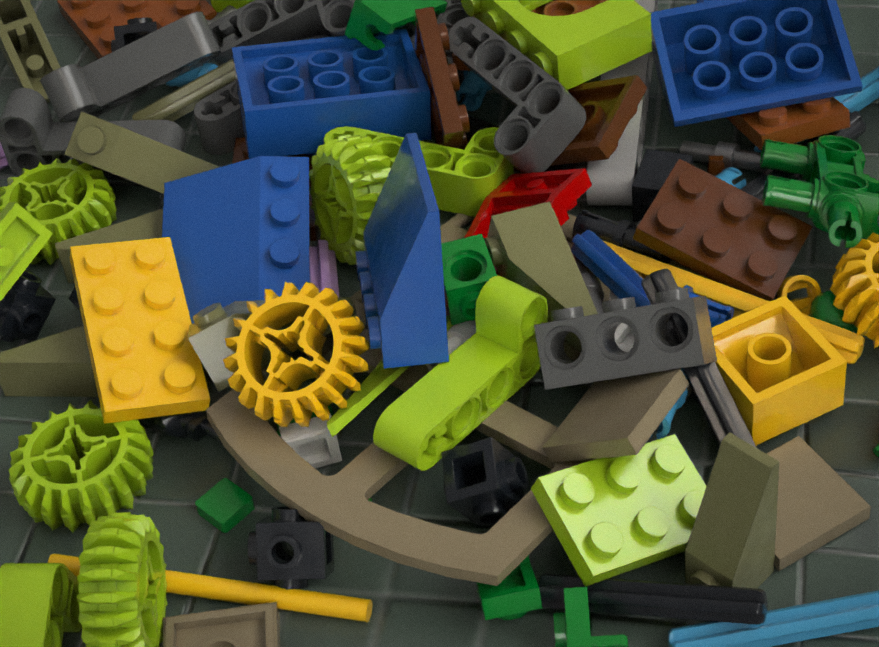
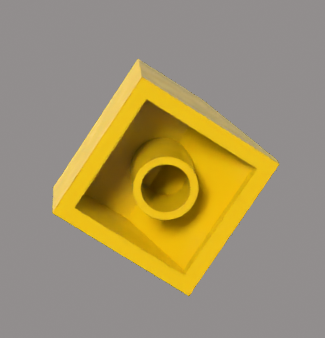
M785 295L712 327L717 357L715 363L756 446L843 405L847 361Z

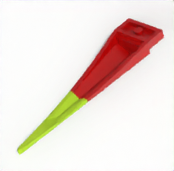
M586 168L511 174L485 197L464 238L482 234L483 238H487L491 216L548 201H550L558 222L562 226L570 219L567 211L573 209L578 203L577 199L592 186ZM495 267L497 276H500L497 268ZM446 310V323L448 331L453 325H451L448 313ZM381 360L362 382L361 391H355L347 399V408H339L327 421V427L332 438L410 366L384 369Z

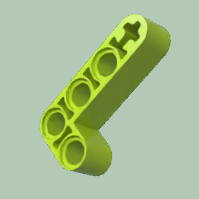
M344 126L334 128L326 133L324 144L326 141L334 140L337 136L349 134L351 136L361 135V137L370 136L374 143H379L382 147L383 156L390 158L391 169L405 137ZM491 127L477 131L464 150L419 141L439 210L475 217L485 197L511 174H514V166L495 148L494 137L498 128Z
M502 276L490 278L481 289L476 301V333L449 355V362L439 363L382 412L374 428V444L421 471L433 467L442 459L441 452L453 449L539 371L541 364L534 325L548 323L547 299L543 295Z
M4 563L1 565L0 647H62L64 632H79L82 629V625L78 621L80 613L79 601L76 599L79 594V582L77 577L64 564Z

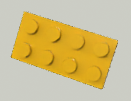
M170 237L71 246L70 263L104 424L206 411L209 408L210 395L201 360L188 340L189 326L192 323Z

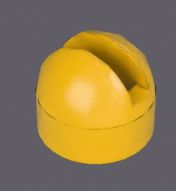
M793 275L787 277L782 282L777 292V298L784 295L787 297L788 292L806 287L807 297L796 298L790 301L801 313L809 315L811 303L821 293V288L817 281L810 276Z

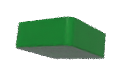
M227 478L221 479L195 502L198 514L223 533L229 532L255 509L252 496Z

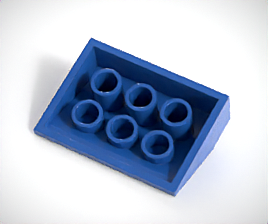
M711 0L650 12L653 58L659 83L674 127L862 91L863 85L836 0Z
M407 29L394 30L393 33L388 35L383 32L373 34L376 39L381 40L385 45L383 49L377 51L370 50L357 39H350L346 35L231 47L249 159L258 156H290L299 154L314 156L318 146L324 144L325 134L334 128L344 126L405 137L407 133H417L419 141L430 140V89Z
M407 133L363 232L365 250L355 251L358 281H360L361 299L364 304L365 322L368 327L370 350L380 349L384 369L449 362L439 208L417 133Z
M258 156L164 183L162 238L170 237L192 324L195 323L193 320L195 314L214 303L219 302L222 307H225L234 301L265 300L264 289H272L280 297L285 282L293 283L298 291L301 290L306 281L310 283L309 157Z

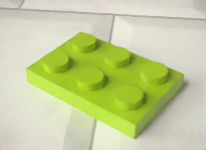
M673 434L645 443L637 455L594 459L538 477L531 487V491L586 587L684 552L707 486L678 438Z

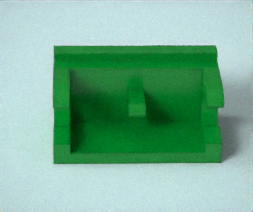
M355 0L344 35L350 39H357L370 50L377 51L383 49L385 45L381 40L376 39L373 34L383 32L388 35L393 33L396 27H402L409 22L415 25L416 9L434 7L435 13L440 15L445 12L448 2L445 0Z

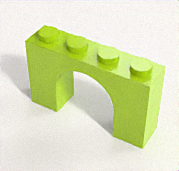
M461 0L465 12L470 17L474 16L556 79L566 90L652 52L651 13L634 0H607L582 12L564 16H549L532 12L534 9L553 0Z

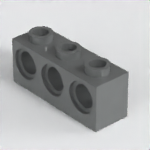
M680 288L654 293L656 304L636 307L635 298L629 297L602 302L603 313L584 316L582 306L550 311L552 322L534 325L545 390L716 362L717 357L706 296L689 298L688 288ZM674 313L681 315L688 324L687 338L681 344L674 342L667 333V322ZM621 323L627 324L634 333V345L629 352L622 351L615 342V330ZM569 332L576 334L582 345L581 354L576 361L569 358L564 351V339Z

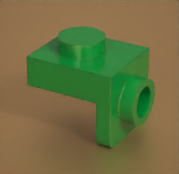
M529 555L498 586L475 582L485 620L495 618L513 620L524 616L529 611L543 609L539 586L530 563Z
M587 587L563 588L565 612L553 613L556 647H628V637L623 634L591 636Z

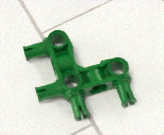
M823 135L819 137L818 141L809 142L807 146L770 139L764 140L760 156V168L800 174L801 179L806 180V182L767 175L762 196L763 206L806 212V218H810L818 229L827 232L831 243L839 247L841 239L844 240L845 248L855 247L862 238L867 239L872 233L879 234V180L863 173L866 159L859 143L836 135Z

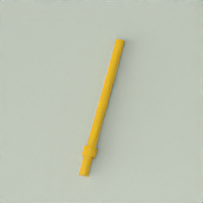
M52 553L47 563H62L76 577L79 575V557ZM165 570L166 593L247 605L276 602L278 609L362 622H369L372 614L373 603L371 599L303 589H284L275 585Z

